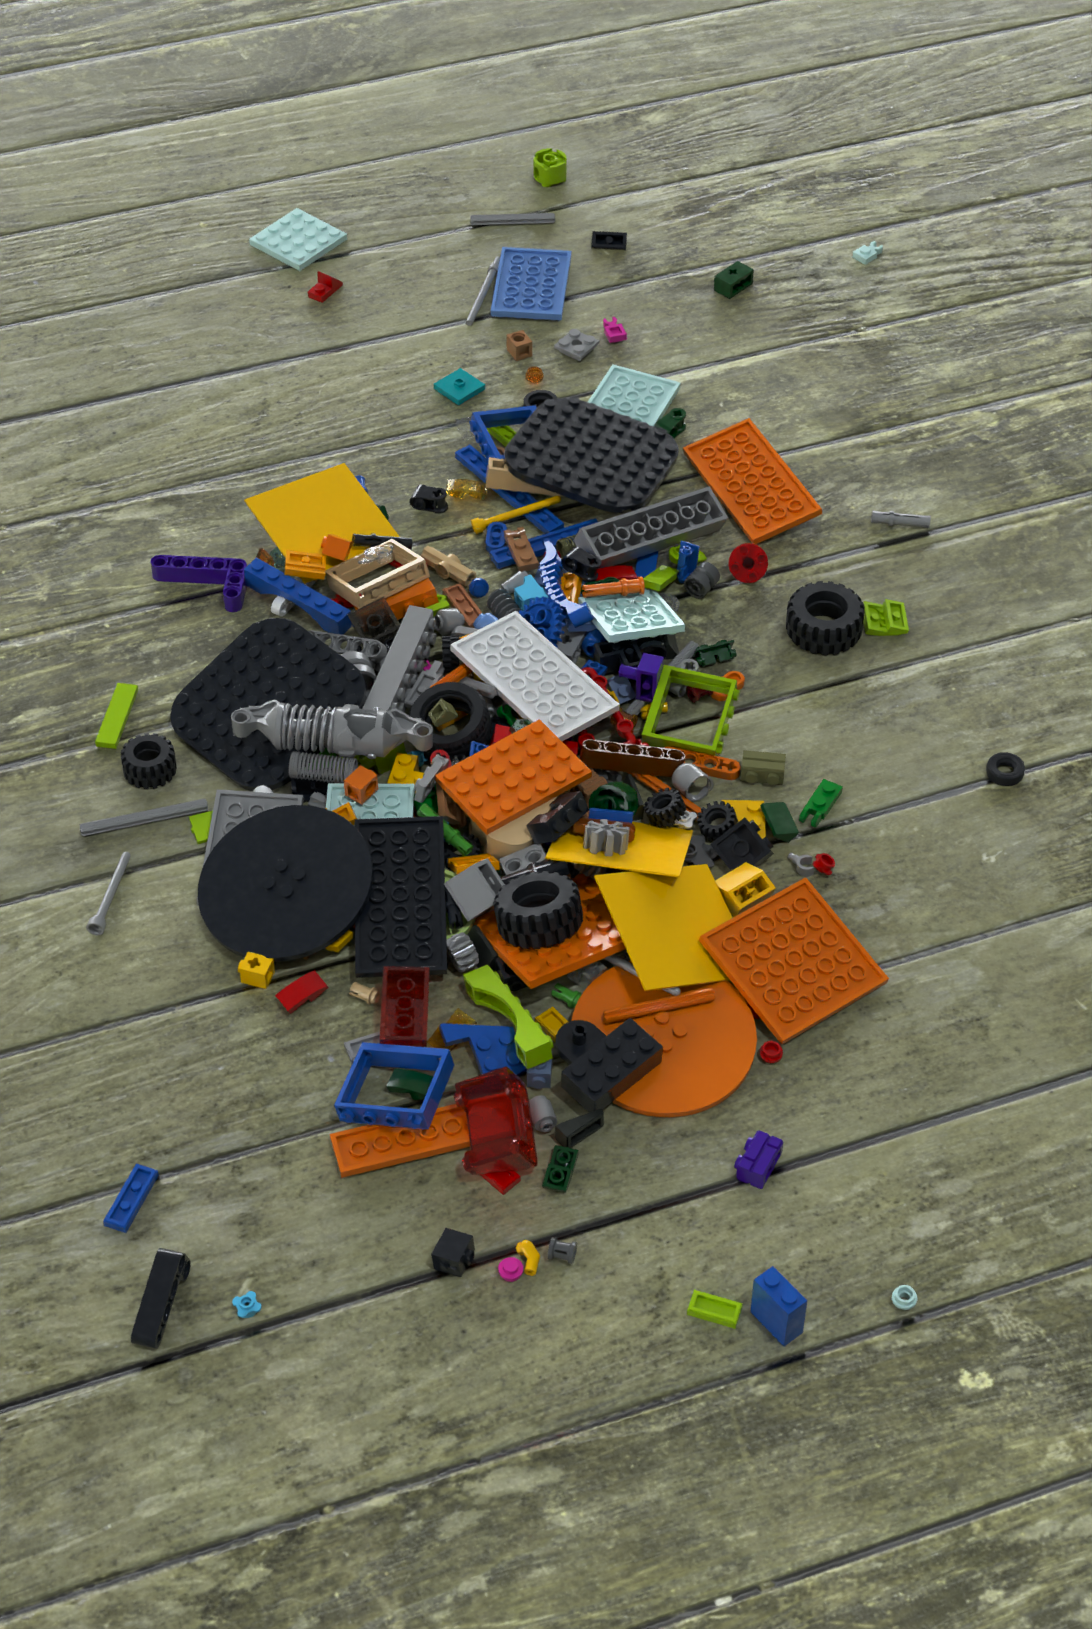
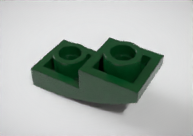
M395 1068L386 1087L389 1092L410 1093L413 1100H424L433 1076L417 1071Z
M558 1145L554 1146L550 1164L548 1163L543 1181V1188L567 1192L579 1155L577 1149Z

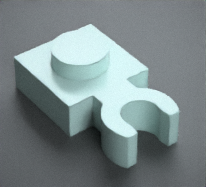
M876 241L871 242L869 247L863 245L853 251L852 258L866 265L876 259L878 254L882 253L883 245L876 247Z

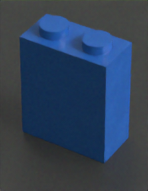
M772 1266L754 1279L750 1312L783 1346H786L803 1333L807 1300Z

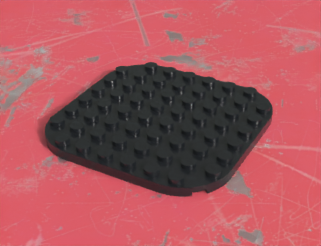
M577 397L548 399L540 404L507 444L503 459L504 464H507L509 467V472L524 482L603 511L622 513L623 510H638L648 503L675 465L679 448L673 437L666 433V430L663 428H657L646 422H640L610 409L599 407L594 403L582 401Z
M270 618L253 623L180 691L173 702L170 719L174 731L183 742L238 786L253 791L256 787L264 785L274 790L291 781L289 762L292 752L297 751L295 748V736L291 750L288 748L286 750H277L273 743L258 729L251 732L247 737H237L233 734L232 713L235 710L249 706H261L274 699L280 703H289L292 707L298 704L300 708L303 705H306L308 708L314 705L316 709L322 706L325 710L329 706L333 710L335 707L338 708L343 707L345 704L358 705L362 709L367 698V685L360 670L354 664L298 623L285 618ZM297 709L295 712L294 719H298ZM305 710L302 719H306ZM302 736L301 748H300V750H299L300 753L304 752V754H305V753L307 752L308 755H309V753H311L312 755L315 753V754L317 755V754H319V753L321 752V751L319 750V746H317V749H316L315 752L312 751V749H311V741H310V744H309V749H308L307 751H305V750L303 749V736Z

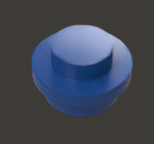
M475 578L469 584V591L474 597H483L488 593L489 585L486 580Z

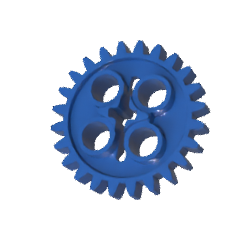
M544 596L542 598L536 597L535 601L530 600L529 605L524 604L525 610H519V614L558 648L556 643L557 641L562 642L560 635L565 634V632L561 629L566 625V623L562 622L566 616L562 615L564 610L560 608V604Z

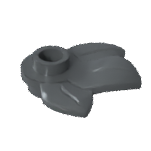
M695 835L691 838L684 862H691L693 865L707 864L709 868L714 867L713 860L718 857V854L711 845L705 844L704 835Z

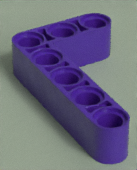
M156 555L150 560L154 580L160 582L224 585L225 609L232 613L242 609L247 589L244 577V568L247 567L245 560L175 555Z

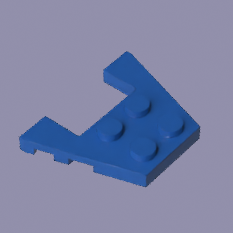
M440 1024L439 1030L445 1046L469 1041L483 1079L462 1085L461 1091L465 1101L489 1096L499 1087L507 1085L527 1072V1068L516 1054L514 1040L516 1033L513 1027Z

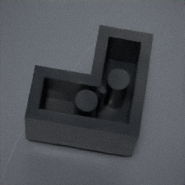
M622 640L618 643L604 641L594 644L593 661L607 667L605 674L619 671L621 664L638 668L642 653L635 640ZM628 679L630 684L636 682V680Z

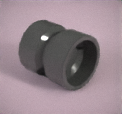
M702 562L685 579V590L694 598H704L720 580V573L713 564Z

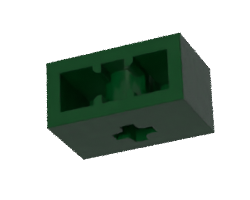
M736 261L715 275L714 291L731 299L753 284L754 269Z

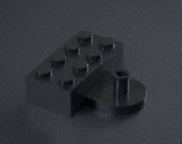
M631 1018L607 1036L594 1024L583 1020H574L564 1024L556 1035L557 1053L569 1064L562 1071L561 1087L589 1113L598 1109L603 1110L662 1062L663 1046Z

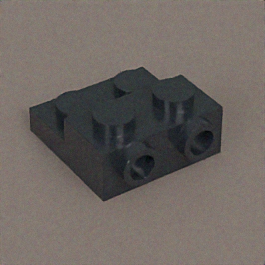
M745 817L711 843V846L730 871L746 862L758 867L774 854L771 851L774 846L767 837L761 838L758 834L761 829L755 821L751 820L749 822Z

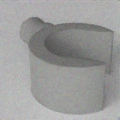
M789 853L787 858L796 864V872L800 876L809 877L814 874V867L802 866L804 864H812V856L801 855L799 857Z

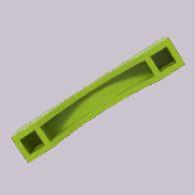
M488 965L463 974L466 993L476 1005L496 1010L514 1024L517 1029L514 1038L516 1054L527 1070L553 1059L551 1049L554 1045L549 1035L543 1033L538 1022L535 1023L528 1009L524 1010L518 997H514L511 994L509 986L502 983L496 971L493 972Z

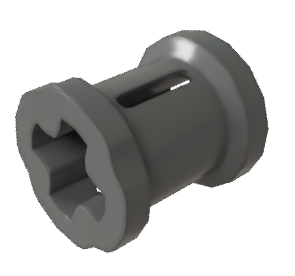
M552 1237L548 1249V1259L558 1258L573 1264L577 1252V1242L566 1243L557 1241V1238Z

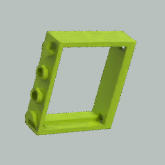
M664 665L642 732V742H646L652 747L664 748L672 746L714 756L722 754L724 747L722 739L723 736H727L729 731V724L727 722L729 718H733L735 710L733 703L738 701L740 690L737 689V680ZM671 682L728 694L712 746L655 734Z

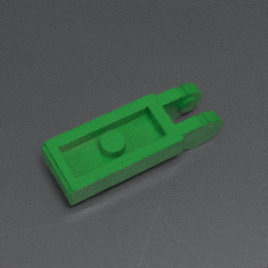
M823 779L803 808L799 821L804 823L811 814L814 816L811 820V826L816 828L821 820H824L841 795L843 786Z

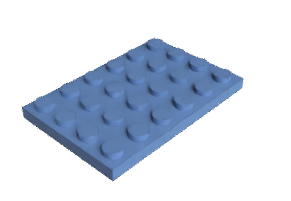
M502 247L491 305V316L535 320L546 319L552 321L562 320L571 251Z

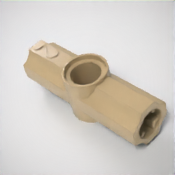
M427 546L420 555L443 579L450 577L458 583L469 587L471 581L476 578V572L462 565L459 558L454 554L447 556L435 548Z

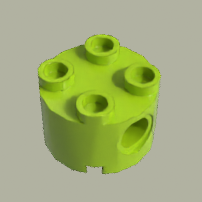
M547 148L535 153V157H533V177L536 181L542 183L543 187H551L553 184L566 181L567 156L564 152L558 149L555 152L552 151V148Z

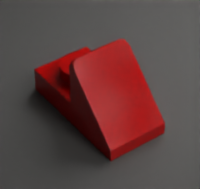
M318 271V283L308 291V297L323 303L343 286V282Z

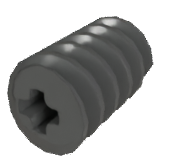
M504 588L493 591L487 599V607L498 619L514 611L519 613V610H521Z

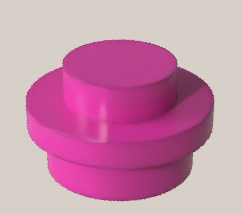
M514 1257L503 1259L498 1266L499 1275L508 1282L518 1280L523 1274L522 1262Z

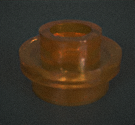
M533 366L528 368L525 378L531 383H538L543 380L544 374L541 368Z

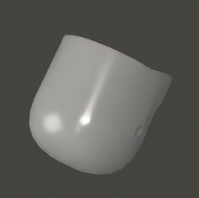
M689 762L679 765L672 775L674 787L692 802L703 799L714 786L713 780L695 764ZM706 777L707 784L698 795H691L688 792L689 787L696 779Z

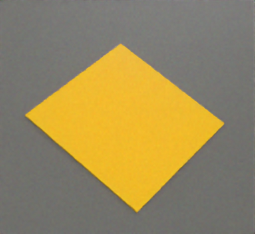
M345 463L244 499L247 506L284 557H286V550L322 554L323 548H320L321 543L328 534H333L352 541L353 533L363 535L375 533L377 536L400 537ZM352 546L348 559H351L369 550L370 548L365 546ZM326 555L325 570L344 561ZM299 577L304 584L317 580L313 578Z
M632 822L636 829L635 838L632 842L628 843V849L625 850V854L619 855L613 852L612 856H605V851L593 854L590 853V848L584 849V836L573 833V826H571L556 841L551 843L545 859L680 877L693 830L669 826L658 827L653 824Z
M707 864L683 866L680 877L636 871L594 875L644 991L730 980L699 941L701 935L732 919L731 913Z

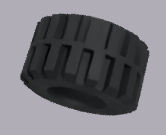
M144 733L142 736L137 735L136 738L129 739L128 743H125L121 750L124 777L131 785L135 784L137 788L144 787V789H149L153 787L155 789L159 785L164 786L166 781L170 782L172 776L176 774L177 765L174 747L169 739L166 740V737L163 735L158 736L155 733L153 735H149V733Z

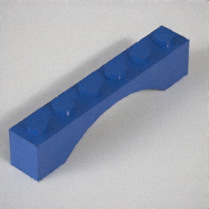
M257 557L244 568L245 586L259 594H275L292 601L306 611L324 631L344 635L352 627L351 610L296 579L284 575L283 572Z

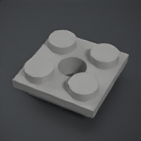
M571 329L568 334L554 345V348L562 354L581 361L599 344V340L591 335L581 333L578 329Z

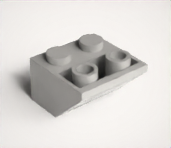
M488 858L473 864L444 883L467 921L493 910L494 898L500 888L505 885Z

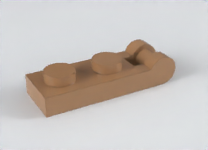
M518 527L514 531L510 529L504 530L505 541L518 570L522 572L524 570L538 569L539 562L529 543L524 527Z

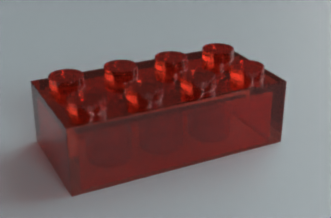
M383 966L380 1044L427 1047L429 967Z

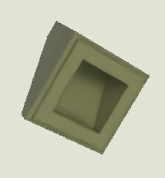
M443 699L439 700L428 713L436 727L458 717L454 707Z

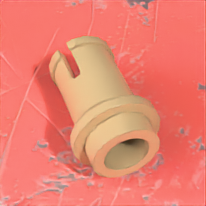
M354 982L350 988V991H353L349 992L351 996L365 1000L369 1005L376 1004L379 1001L380 992L375 987L369 988Z

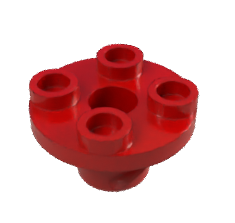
M741 544L729 556V570L733 577L741 582H757L767 571V555L756 544Z

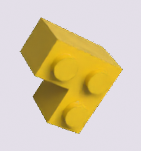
M397 753L387 784H415L418 778L422 779L424 773L419 772L418 756Z

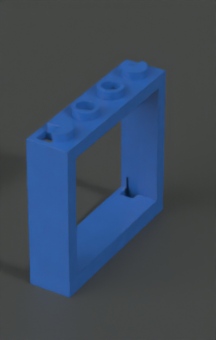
M536 405L472 412V418L469 421L470 431L473 432L476 443H479L481 452L485 455L487 462L489 457L504 458V455H500L487 428L524 424L536 410Z
M362 1042L334 1104L339 1120L347 1123L429 1129L455 1066L450 1049ZM371 1066L436 1071L420 1109L355 1104V1101Z

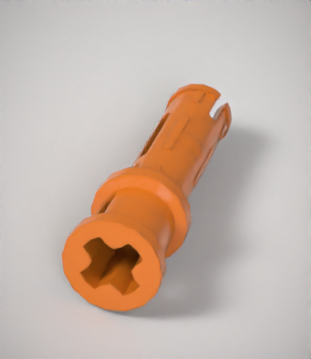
M640 576L638 579L632 580L622 578L619 582L582 585V590L586 591L582 592L584 598L613 594L627 596L632 593L643 595L645 592L644 579Z

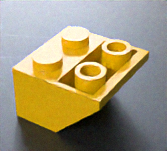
M747 862L715 880L733 917L771 897L776 889L763 870Z

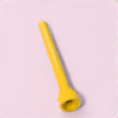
M558 495L484 520L483 518L472 519L471 524L474 533H482L490 523L503 522L560 503L561 497Z

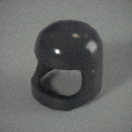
M661 635L635 640L642 655L647 653L661 656L665 659L667 651Z

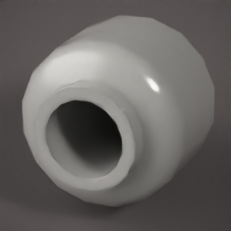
M457 608L440 609L434 616L436 619L435 630L441 635H451L454 627L463 626L465 622L464 616Z

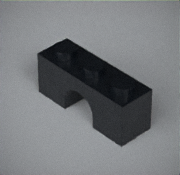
M581 791L560 794L549 804L552 811L537 815L526 825L534 844L556 841L589 811Z

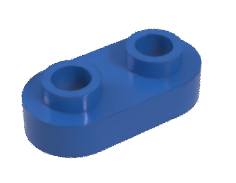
M493 522L488 525L486 534V550L488 552L505 547L504 530H507V526L504 523Z

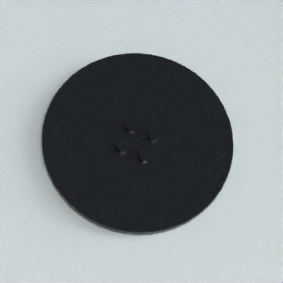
M308 805L281 806L260 812L231 829L221 838L207 857L198 883V905L201 916L213 937L221 945L244 958L247 952L263 955L266 958H273L274 962L291 961L309 956L338 940L360 917L372 891L374 879L372 857L358 829L335 812Z

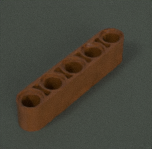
M587 739L583 741L579 759L588 768L672 777L675 769L684 763L685 754L677 749Z

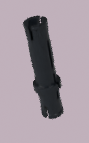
M353 533L352 546H365L372 549L390 539H394L411 550L412 537Z

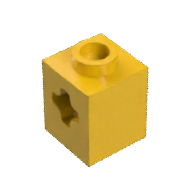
M247 952L244 960H240L238 965L241 983L267 989L275 973L273 958H266L263 955Z

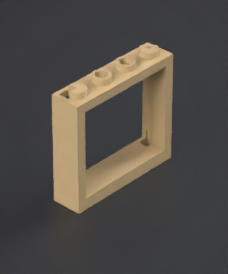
M390 539L325 570L329 588L360 610L430 577L425 559L394 539ZM391 544L392 549H391V548H388V549H387L386 546H388V545ZM394 560L403 565L356 589L348 584V582Z

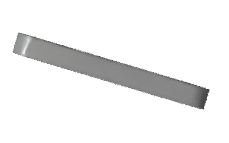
M309 630L311 634L324 643L326 640L331 639L329 647L339 654L356 651L357 647L362 643L364 647L360 652L368 656L369 660L380 661L387 654V647L378 640ZM347 641L346 648L341 650V644ZM380 646V651L373 655V650Z

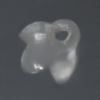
M387 544L383 547H370L364 551L366 556L360 559L358 564L370 563L374 560H377L378 563L387 562L393 558L392 549L394 546Z

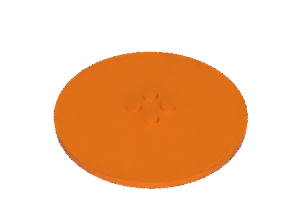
M615 966L598 976L585 989L575 1006L571 1021L583 1020L590 1022L607 1036L626 1020L607 1024L603 1018L605 1010L674 995L662 989L644 991L639 977ZM728 980L678 987L681 990L680 994L713 988L715 999L711 1002L631 1018L663 1046L662 1062L612 1103L626 1110L646 1116L682 1117L697 1114L720 1104L740 1087L749 1074L754 1061L757 1033L755 1021L747 1002Z

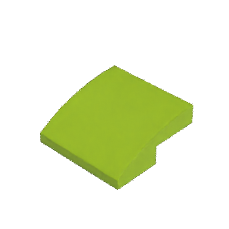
M885 599L883 604L863 601L865 607V634L895 636L908 633L909 628L903 602Z

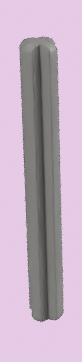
M555 214L471 215L470 223L472 226L555 223Z

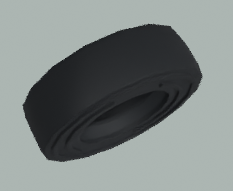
M1000 752L989 758L986 766L987 776L997 785L1013 786L1023 779L1025 765L1017 755ZM1007 765L1013 768L1014 771L1012 773H1003L998 770V767Z

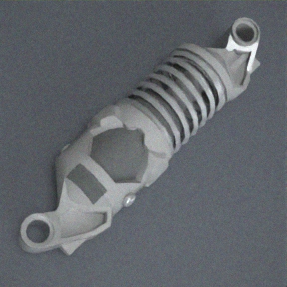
M274 699L261 706H249L235 710L231 715L232 729L235 736L244 738L258 729L273 743L277 750H286L287 748L291 750L293 748L294 736L297 751L301 748L303 736V749L305 751L309 749L311 741L313 752L319 746L321 753L327 749L329 753L339 754L345 758H354L356 755L368 756L369 759L385 757L392 749L406 740L420 751H427L433 746L432 726L422 721L421 718L409 717L397 708L389 711L381 710L379 707L364 710L360 709L358 705L345 704L343 707H335L333 710L328 706L324 710L322 706L316 709L314 705L310 708L306 705L300 708L298 704L292 707L289 703H280ZM296 709L298 713V719H294ZM304 710L306 714V719H302Z

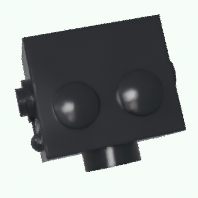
M445 1228L431 1254L434 1269L462 1277L467 1265H471L474 1259L475 1246L473 1235Z

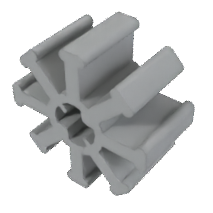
M601 819L600 824L589 821L588 825H585L583 848H590V853L593 854L605 851V856H612L613 852L623 855L625 850L628 849L630 828L622 827L623 823L618 821L610 825L607 819Z

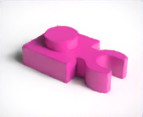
M612 317V322H608L606 318L603 319L604 333L609 343L627 340V333L622 324H617L616 317Z

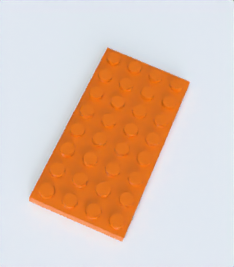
M750 418L683 447L685 456L753 544H758L822 514V508Z

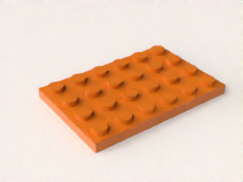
M539 719L436 774L435 781L480 829L488 835L591 778L592 771Z

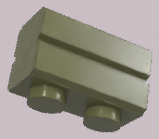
M743 750L741 781L783 785L786 754Z

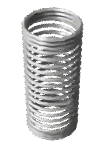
M293 751L289 762V776L295 779L301 778V780L304 778L305 780L312 779V781L344 783L343 778L345 780L358 768V762L356 758L352 757L350 759L349 757L347 759L343 757L342 759L341 756L338 758V756L331 757L329 755L327 757V755H324L323 757L322 754L316 755L314 753L312 755L309 753L308 755L307 752L304 754V752Z

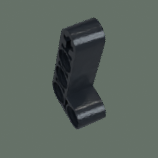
M164 1248L158 1249L134 1323L131 1343L154 1349L159 1348L179 1282H185L190 1272L191 1261L185 1253Z

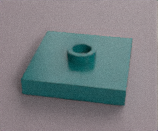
M462 368L434 383L436 391L458 406L486 389L483 382Z

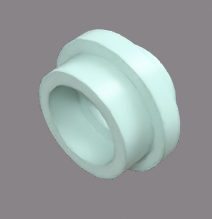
M901 1285L893 1291L892 1302L899 1309L909 1310L916 1305L917 1294L912 1287Z

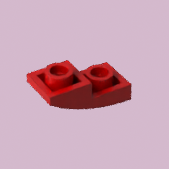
M609 566L598 569V579L596 581L607 577H615L618 580L622 578L632 580L638 579L632 566Z
M314 970L293 981L275 996L286 1010L292 1014L308 999L312 1002L329 987Z

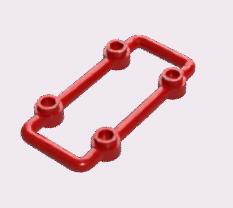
M591 667L581 669L609 694L607 691V679L604 676L598 675ZM620 711L613 713L612 715L617 722V734L621 738L628 740L624 743L636 745V738L633 734V722L624 719ZM585 730L577 733L580 749H582L583 741L587 739L595 740V737L590 733H586Z

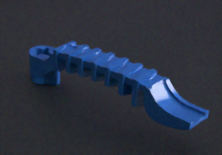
M544 542L546 555L540 562L541 568H539L549 598L560 604V608L564 610L562 615L566 616L565 619L571 620L574 628L594 620L587 602L577 604L569 601L561 588V577H563L561 558L551 542Z

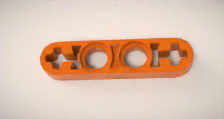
M672 746L664 747L682 751L685 754V760L693 759L695 762L692 764L698 766L708 776L725 780H736L740 776V763L736 760ZM713 763L715 767L708 768L705 764Z

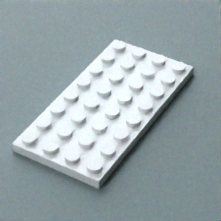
M517 611L450 644V651L486 684L496 687L498 695L526 722L531 724L540 719L561 741L619 711L620 704Z

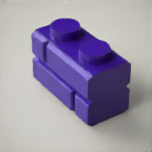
M758 1130L753 1138L749 1137L744 1147L745 1153L743 1156L739 1155L737 1157L734 1168L737 1169V1180L763 1189L782 1154L783 1141Z

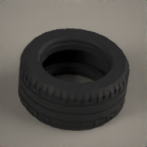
M445 682L424 691L413 703L409 717L421 718L422 721L432 725L433 722L428 713L441 699L450 703L455 711H464L471 715L470 721L465 728L455 734L442 736L433 733L432 748L422 751L424 756L430 759L431 754L435 750H444L448 753L451 764H456L469 757L471 741L484 745L487 744L492 732V722L486 702L476 689L463 683Z

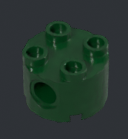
M611 782L602 785L591 793L589 809L633 812L634 818L638 809L637 791L623 782Z

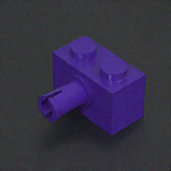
M643 653L638 668L624 664L620 665L619 677L636 680L637 700L652 703L663 670L664 657Z

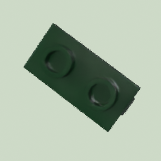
M721 640L714 645H701L696 648L692 658H696V662L701 667L716 664L715 656L718 657L719 663L733 660L737 656L736 650L732 649L735 641Z

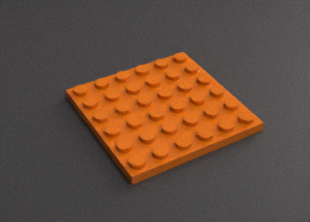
M582 873L571 879L579 889L583 922L579 930L570 939L566 938L563 943H556L548 948L547 946L541 947V949L515 947L510 942L505 941L499 934L495 911L477 917L474 925L479 926L498 956L530 989H533L626 949L595 879H591Z
M806 877L706 932L699 938L700 943L781 1045L885 985L889 980L888 976Z

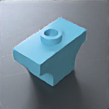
M531 574L524 577L523 585L514 588V601L522 611L525 610L524 604L529 605L530 600L535 601L536 597L542 598L544 596L549 598L545 589L540 587Z

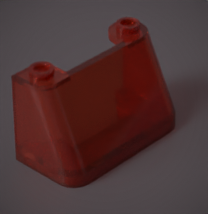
M506 1066L455 1083L456 1093L454 1094V1100L456 1105L466 1112L471 1150L465 1152L464 1158H462L464 1169L472 1175L527 1170L536 1167L538 1159L529 1097L524 1082Z

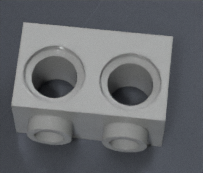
M533 844L499 859L505 875L524 870L533 862L541 864L549 862L548 859H545L546 854L541 844Z

